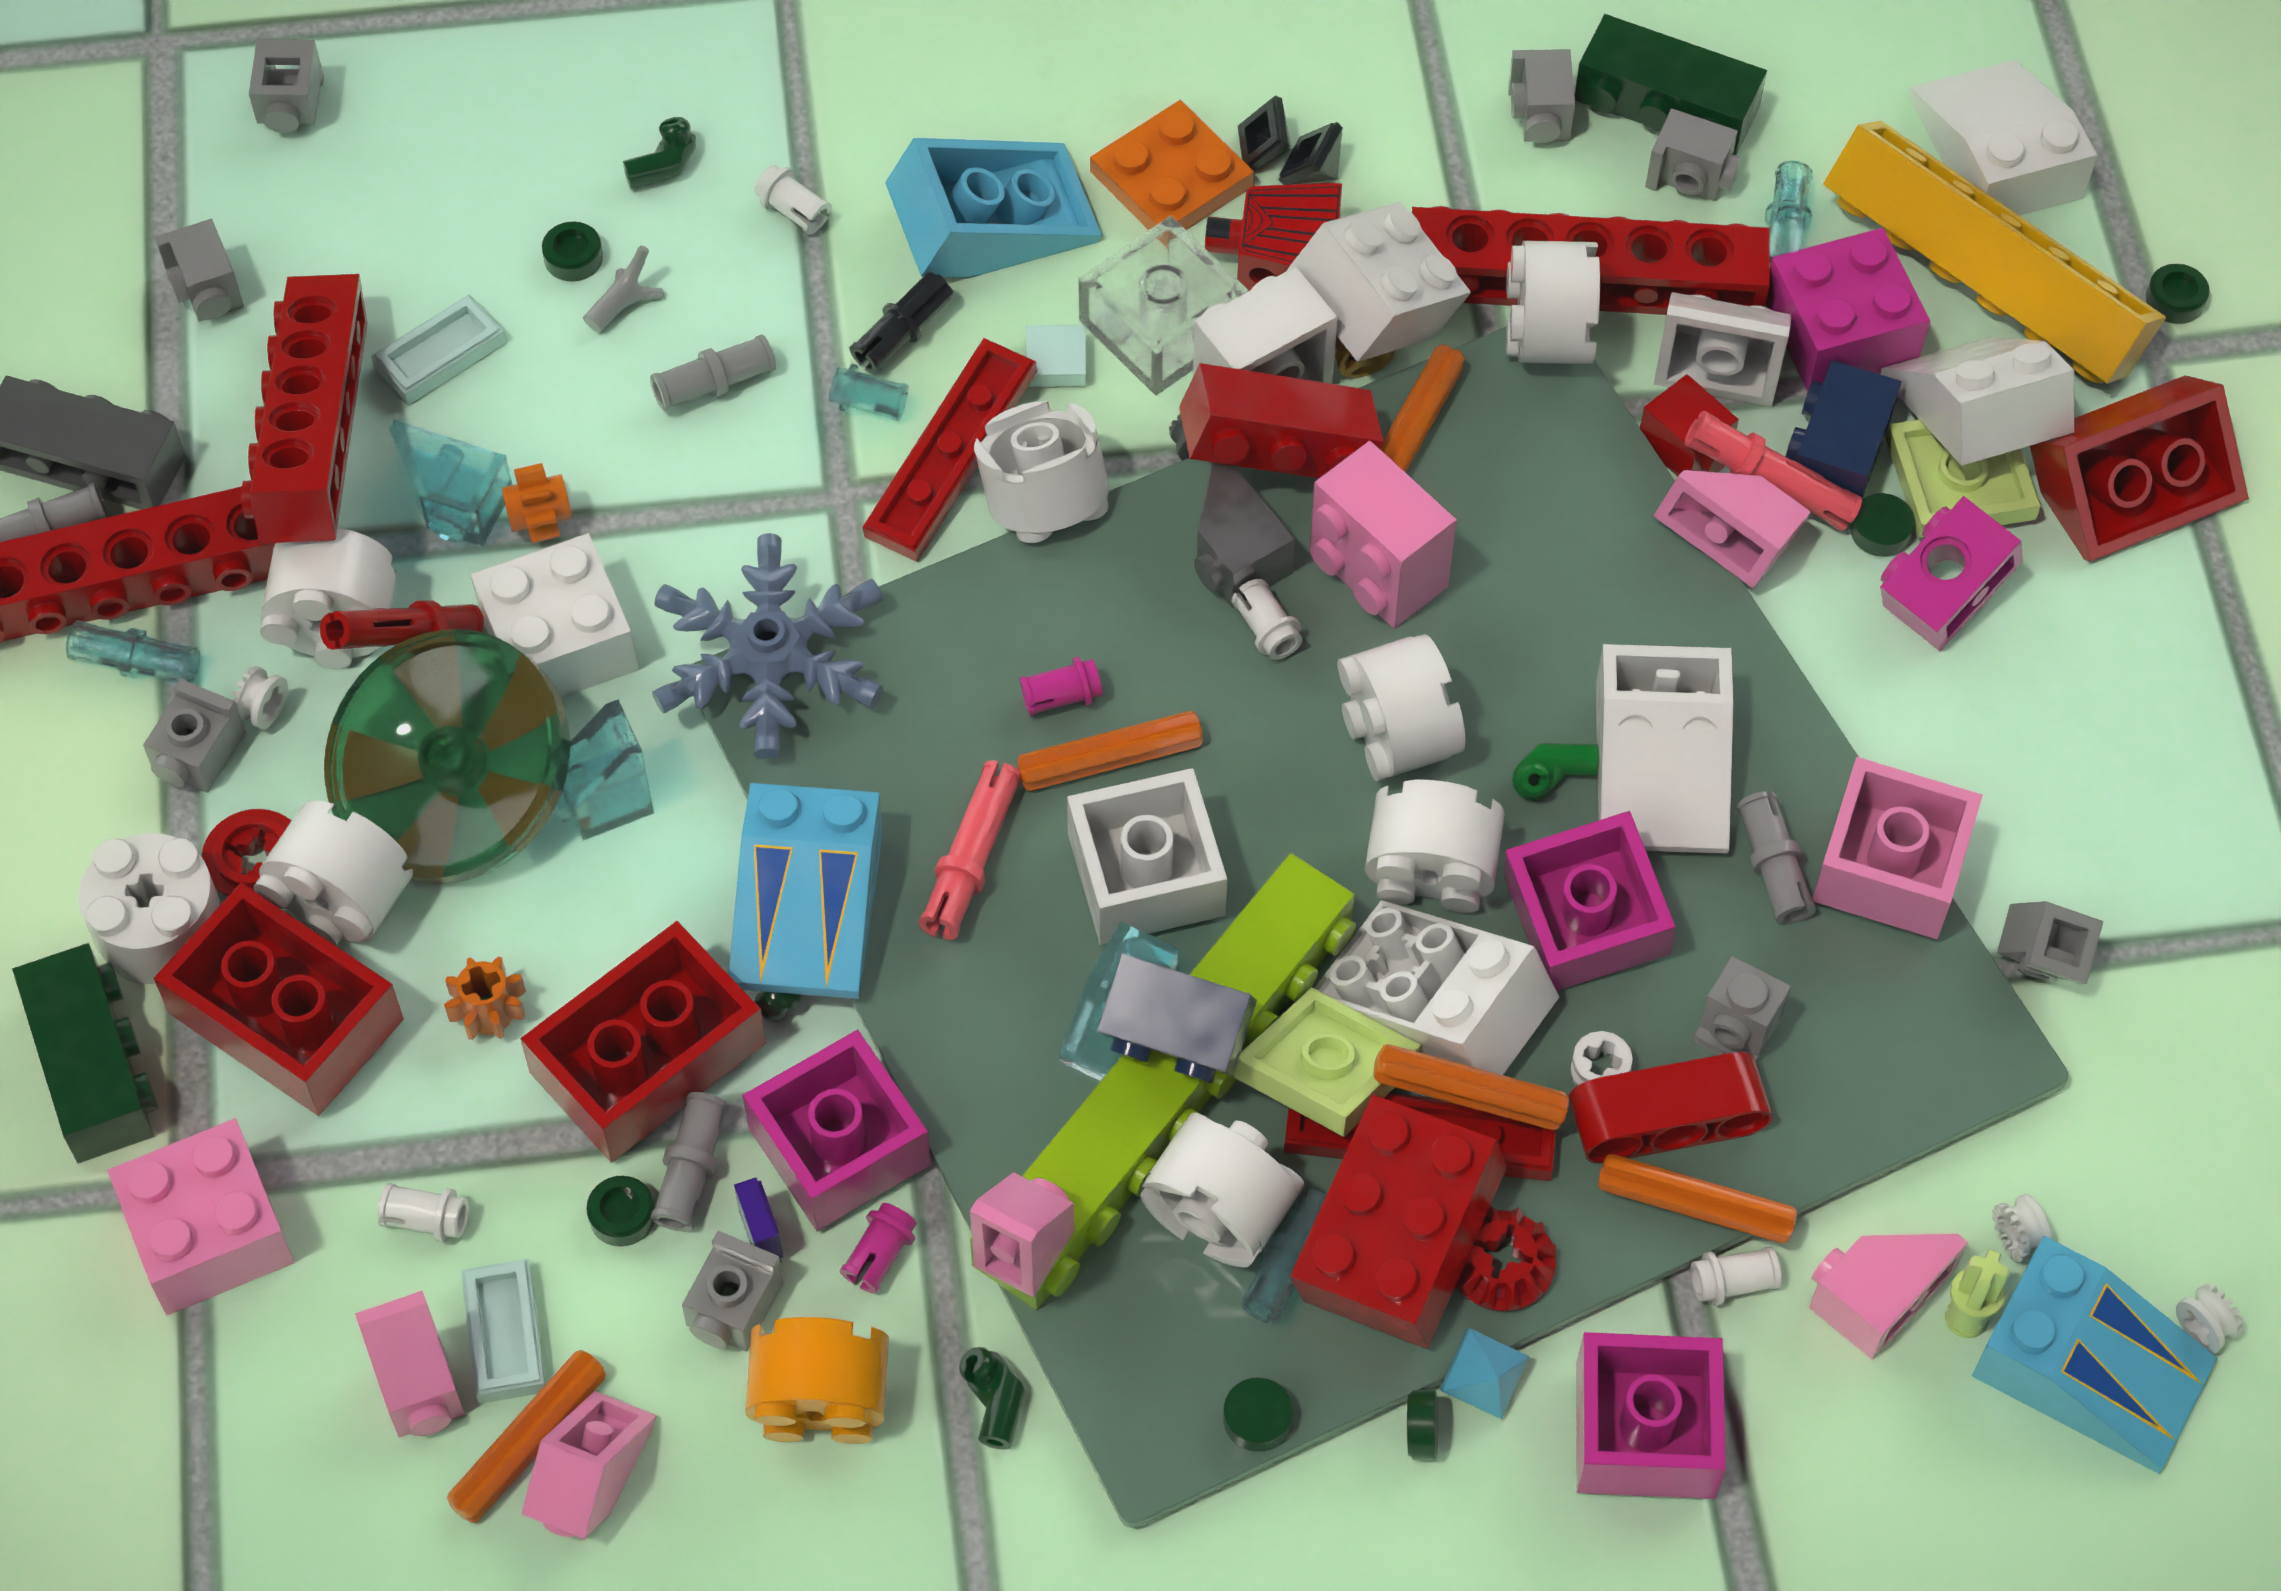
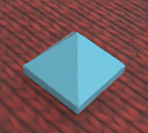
M1466 1328L1439 1391L1502 1419L1529 1356L1475 1330Z

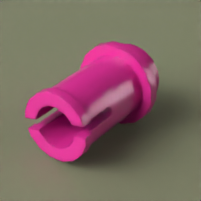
M1078 656L1072 658V665L1028 677H1019L1022 696L1029 716L1031 717L1039 712L1083 701L1085 706L1092 705V698L1103 695L1094 660L1090 659L1082 662Z
M882 1203L878 1211H869L866 1216L869 1226L847 1262L839 1270L840 1274L854 1285L866 1263L871 1262V1266L862 1279L863 1282L860 1289L872 1294H876L880 1289L881 1282L903 1246H910L915 1241V1235L912 1231L917 1224L916 1221L908 1213L889 1203Z

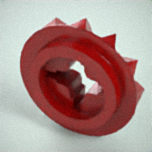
M249 809L232 814L218 823L206 838L201 855L216 891L229 896L240 883L254 891V885L260 878L259 869L263 862H257L246 875V866L241 856H253L264 843V851L267 857L291 820L272 810Z
M1490 1205L1456 1283L1457 1289L1471 1302L1495 1311L1518 1310L1537 1301L1551 1285L1556 1269V1245L1552 1244L1546 1234L1543 1221L1534 1222L1524 1216L1519 1207L1512 1211L1496 1210ZM1506 1237L1512 1239V1256L1521 1260V1262L1509 1261L1505 1269L1500 1271L1498 1279L1493 1278V1256L1484 1251L1485 1249L1496 1251L1500 1243L1504 1242Z

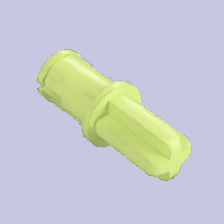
M1988 1249L1985 1257L1972 1255L1967 1267L1959 1272L1951 1283V1301L1947 1307L1949 1310L1945 1312V1321L1948 1328L1959 1337L1969 1339L1984 1333L1989 1318L1997 1314L2005 1302L2006 1291L2004 1285L2009 1277L2010 1269L1999 1263L2001 1254L1995 1250Z

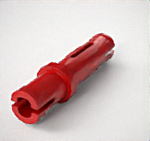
M433 600L415 601L408 608L333 611V613H328L321 619L320 636L325 646L331 650L411 645L418 649L422 646L451 638H458L459 642L475 640L483 633L484 617L479 607L474 604L441 606Z

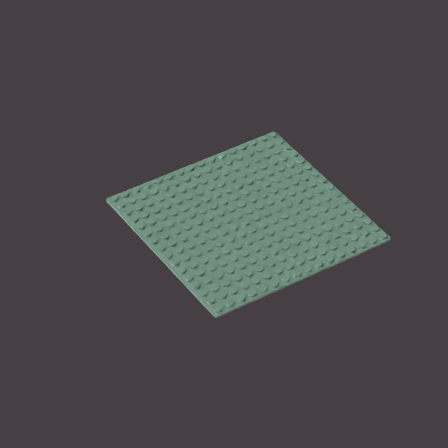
M1506 327L1454 348L1460 350L1465 357L1463 362L1464 369L1406 471V474L1453 515L1457 522L1448 588L1395 629L1380 615H1371L1366 612L1357 602L1352 589L1338 576H1330L1323 572L1313 560L1310 553L1314 482L1319 478L1235 466L1295 538L1293 573L1269 586L1287 616H1293L1300 622L1302 643L1295 652L1280 660H1273L1269 655L1259 653L1255 646L1256 636L1239 610L1235 609V607L1231 608L1218 590L1214 592L1209 591L1196 573L1194 560L1197 558V532L1213 462L1188 458L1110 490L1107 496L1108 510L1098 519L1081 521L1073 526L1053 531L1047 539L1036 543L1020 541L1017 538L1016 531L1006 533L878 586L882 593L883 601L854 612V614L864 620L861 626L831 627L836 638H827L817 634L811 635L807 641V649L812 655L827 650H836L831 661H862L864 664L863 668L854 675L883 685V693L874 708L859 703L844 692H841L840 703L834 705L827 699L818 681L809 692L806 688L804 674L792 672L779 685L794 697V700L781 702L794 717L796 726L788 728L779 725L780 755L778 758H756L754 755L756 726L748 729H741L739 727L742 717L754 703L741 702L742 697L756 686L755 680H752L749 675L744 673L733 675L727 694L718 684L708 703L700 708L747 800L750 783L880 793L882 843L859 999L850 998L890 1077L927 1129L930 1154L970 1231V1210L976 1200L1014 1172L1023 1176L1122 1056L1110 1051L1113 1038L1097 1031L1122 954L1189 975L1290 853L1355 894L1352 921L1356 923V929L1351 939L1354 937L1381 901L1376 896L1377 884L1369 879L1365 873L1377 792L1381 788L1389 785V795L1402 793L1404 781L1437 780L1460 784L1477 790L1476 802L1489 809L1492 806V799L1501 804L1505 816L1495 887L1492 893L1481 898L1479 910L1471 913L1453 912L1441 906V899L1415 896L1413 903L1400 906L1529 945L1504 879L1506 850L1598 821V774L1597 776L1565 775L1547 795L1541 799L1529 800L1520 796L1514 789L1512 782L1513 772L1517 765L1538 744H1597L1596 679L1603 644L1731 648L1733 734L1729 852L1727 854L1646 851L1676 926L1671 955L1557 991L1559 999L1503 1074L1504 1076L1559 1090L1568 1096L1571 1090L1576 1087L1572 1082L1573 1077L1570 1074L1575 1046L1582 1037L1591 1032L1598 1031L1614 1033L1624 1039L1630 1047L1633 1057L1630 1071L1715 1056V1053L1692 1042V1039L1700 1025L1709 992L1731 956H1734L1791 986L1781 1022L1756 1062L1773 1116L1772 1122L1763 1130L1745 1137L1631 1159L1793 1206L1797 1210L1798 1215L2061 1090L2068 1080V1071L1953 898L1938 940L1814 902L1816 912L1807 919L1792 924H1786V922L1778 924L1775 921L1774 910L1762 875L1753 872L1750 863V856L1754 851L1742 816L1738 813L1737 804L1743 798L1757 792L1766 791L1768 794L1773 791L1777 794L1778 804L1790 839L1799 843L1803 853V858L1799 865L1812 899L1856 757L1859 756L1741 579L1653 516L1675 480L1596 361L1594 360L1593 364L1519 363L1518 357H1506ZM1428 359L1359 387L1371 390L1383 439ZM1426 634L1433 640L1440 651L1452 679V682L1444 685L1450 704L1459 702L1465 728V750L1452 755L1448 759L1377 782L1372 777L1364 751L1366 742L1364 738L1353 740L1343 718L1342 704L1351 701V697L1346 693L1342 685L1337 661L1338 659L1409 636L1415 637ZM729 649L716 653L714 656L723 658ZM1078 656L1082 662L1090 659L1094 660L1103 695L1092 698V705L1085 706L1084 702L1080 701L1039 712L1031 717L1029 716L1022 696L1019 677H1028L1072 665V658ZM700 660V661H697V662H695V663H692V664L706 665L703 660ZM1186 711L1196 713L1203 732L1202 744L1197 748L1033 791L1025 790L1021 783L1016 789L984 867L986 880L984 887L979 894L972 896L961 923L958 937L954 940L943 939L942 933L946 925H942L938 937L931 936L920 928L918 924L919 918L927 906L936 883L935 867L938 860L949 853L982 774L981 771L985 762L990 760L998 761L999 768L996 776H999L1004 763L1017 768V758L1024 753ZM1193 768L1227 876L1226 916L1100 945L1068 836L1067 796ZM1341 952L1336 956L1328 953L1316 967L1318 975L1312 988L1316 987ZM1290 999L1277 1016L1280 1017L1295 1002ZM1600 1052L1596 1059H1590L1592 1061L1591 1072L1603 1075L1607 1068H1613L1611 1066V1055L1607 1054L1605 1056L1603 1052ZM1236 1079L1223 1097L1218 1099L1212 1095L1199 1113L1227 1128H1230L1233 1122L1238 1120L1257 1129L1268 1141L1264 1151L1279 1164L1297 1173L1305 1185L1261 1253L1256 1256L1249 1267H1234L1205 1255L1203 1252L1209 1242L1191 1231L1182 1241L1167 1230L1148 1211L1142 1202L1141 1196L1138 1197L1132 1193L1119 1209L1121 1218L1111 1236L1099 1247L1093 1243L1088 1247L1077 1261L1080 1263V1268L1075 1279L1061 1296L1055 1297L1050 1294L1036 1311L999 1285L1120 1521L1129 1528H1136L1408 1400V1394H1411L1412 1390H1429L1443 1383L1466 1328L1475 1330L1515 1349L1690 1266L1692 1262L1701 1260L1705 1252L1711 1251L1716 1254L1754 1235L1602 1191L1598 1187V1179L1603 1163H1591L1586 1160L1571 1104L1568 1101V1111L1564 1123L1555 1130L1551 1181L1503 1176L1491 1203V1206L1496 1210L1512 1211L1519 1207L1524 1216L1534 1222L1543 1221L1546 1234L1552 1244L1556 1245V1269L1551 1285L1537 1301L1527 1307L1513 1311H1495L1478 1306L1467 1299L1455 1286L1428 1349L1313 1306L1302 1300L1290 1275L1342 1159L1284 1153L1288 1107ZM1396 1087L1390 1092L1393 1094L1429 1097ZM1506 1237L1505 1241L1500 1243L1496 1251L1487 1249L1484 1251L1493 1256V1278L1498 1279L1500 1271L1505 1269L1509 1261L1521 1262V1260L1512 1256L1513 1246L1511 1245V1238ZM1249 1378H1266L1278 1383L1286 1390L1292 1401L1293 1417L1290 1432L1281 1444L1270 1450H1246L1230 1439L1224 1427V1402L1229 1391L1239 1382Z

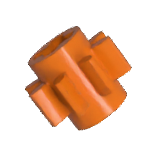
M542 463L514 469L517 484L501 487L512 532L528 529L531 543L560 537L557 522L573 519L562 474L546 477Z
M498 956L492 963L486 961L476 962L471 957L467 958V966L460 972L458 978L447 976L445 979L449 995L453 997V999L444 1004L449 1022H458L464 1019L468 1039L473 1040L478 1033L485 1035L495 1034L501 1039L504 1037V1029L510 1024L512 1018L523 1020L525 1017L522 1002L518 999V997L526 992L521 974H513L506 977L502 957ZM484 996H490L488 1000L481 1001L480 999Z

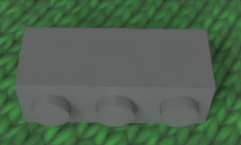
M5 376L0 385V471L72 491L87 487L88 484L94 482L102 499L140 510L161 505L186 456L174 421H170L167 417L155 411L143 410L138 412L113 405L107 399L97 395H86L83 397L58 390L55 386L42 380L33 379L25 381Z

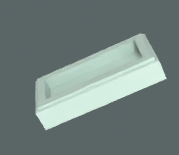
M468 294L371 355L375 370L409 406L505 345L506 338L502 328Z
M529 1259L461 1270L475 1395L478 1404L538 1394L546 1385Z

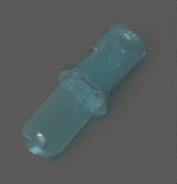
M1799 161L1783 162L1778 165L1775 171L1776 181L1773 202L1766 207L1764 217L1770 227V264L1772 257L1801 250L1804 230L1811 224L1812 213L1807 206L1813 171L1807 164Z

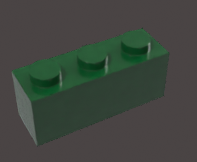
M1604 13L1579 62L1574 96L1575 101L1587 104L1595 110L1624 117L1641 123L1655 131L1662 130L1671 108L1738 130L1733 152L1737 156L1760 108L1767 70Z
M86 943L12 968L60 1128L77 1164L155 1137L147 1113L158 1110L159 1107L147 1073L143 1072L135 1075L130 1057L141 1054V1050L129 1017L117 1020L112 1003L124 998L112 963L108 962L99 965L90 944Z

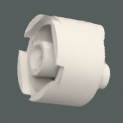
M1523 241L1522 246H1512L1511 262H1508L1506 291L1507 298H1518V305H1511L1510 320H1507L1506 357H1518L1519 363H1594L1597 342H1590V328L1598 325L1600 263L1599 257H1595L1598 249L1597 242Z
M1048 401L1019 405L992 418L985 425L987 436L981 443L976 439L974 451L989 512L999 525L1016 531L1017 538L1022 542L1036 543L1043 541L1053 531L1073 526L1081 521L1098 519L1108 510L1109 482L1096 423L1093 416L1079 405L1067 403L1068 412L1050 411Z
M337 528L336 540L276 543L273 548L261 609L260 635L270 643L285 645L296 651L312 655L319 665L329 669L347 668L351 665L352 658L368 655L376 651L380 647L328 649L320 636L321 619L326 614L333 613V611L392 608L398 577L397 569L393 570L391 566L393 556L387 548L374 539L355 531Z
M1428 635L1409 636L1338 659L1337 667L1342 685L1346 693L1351 697V701L1342 704L1343 718L1353 740L1364 738L1366 742L1364 747L1366 761L1375 781L1378 782L1448 759L1452 755L1465 750V728L1459 702L1450 704L1444 685L1452 682V679L1440 651Z
M1437 780L1404 781L1402 793L1389 795V785L1381 788L1376 794L1365 864L1366 875L1377 884L1376 896L1383 901L1398 905L1413 903L1415 896L1441 899V906L1453 912L1471 913L1478 911L1481 898L1492 893L1495 887L1505 816L1501 804L1492 799V806L1489 809L1476 802L1477 790L1464 785Z
M320 800L308 801L301 806L259 869L260 878L254 885V891L278 908L289 911L303 921L305 926L337 946L340 940L354 943L367 942L373 937L413 876L412 869L404 871L402 868L408 856L388 833L367 818L352 812L347 821L328 814L334 804Z
M142 833L123 839L113 838L102 842L94 850L93 860L83 874L78 894L80 912L100 955L107 963H112L113 968L116 969L118 974L130 981L142 984H156L153 978L221 905L208 868L194 844L187 839L160 833Z
M1191 1113L1147 1175L1146 1181L1141 1186L1145 1188L1140 1196L1148 1211L1179 1239L1183 1241L1189 1231L1209 1242L1203 1252L1205 1255L1227 1265L1245 1268L1249 1267L1256 1256L1261 1253L1305 1185L1297 1173L1279 1164L1264 1151L1268 1141L1261 1132L1251 1125L1236 1120L1230 1128L1213 1122L1204 1115Z

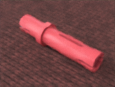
M1705 410L1699 414L1698 420L1695 419L1686 434L1684 445L1730 468L1729 473L1764 477L1811 511L1812 514L1827 521L1828 524L1840 531H1844L1848 527V522L1852 523L1861 508L1862 497L1839 487L1802 464L1790 460L1765 446L1766 439L1754 432L1747 436L1723 423Z
M990 760L984 763L981 771L982 774L949 853L941 857L935 867L936 883L918 922L920 928L931 936L938 937L942 925H946L942 933L943 939H956L972 896L979 894L986 882L984 867L1016 789L1022 781L1020 771L1010 764L1004 763L999 776H996L999 768L998 761Z

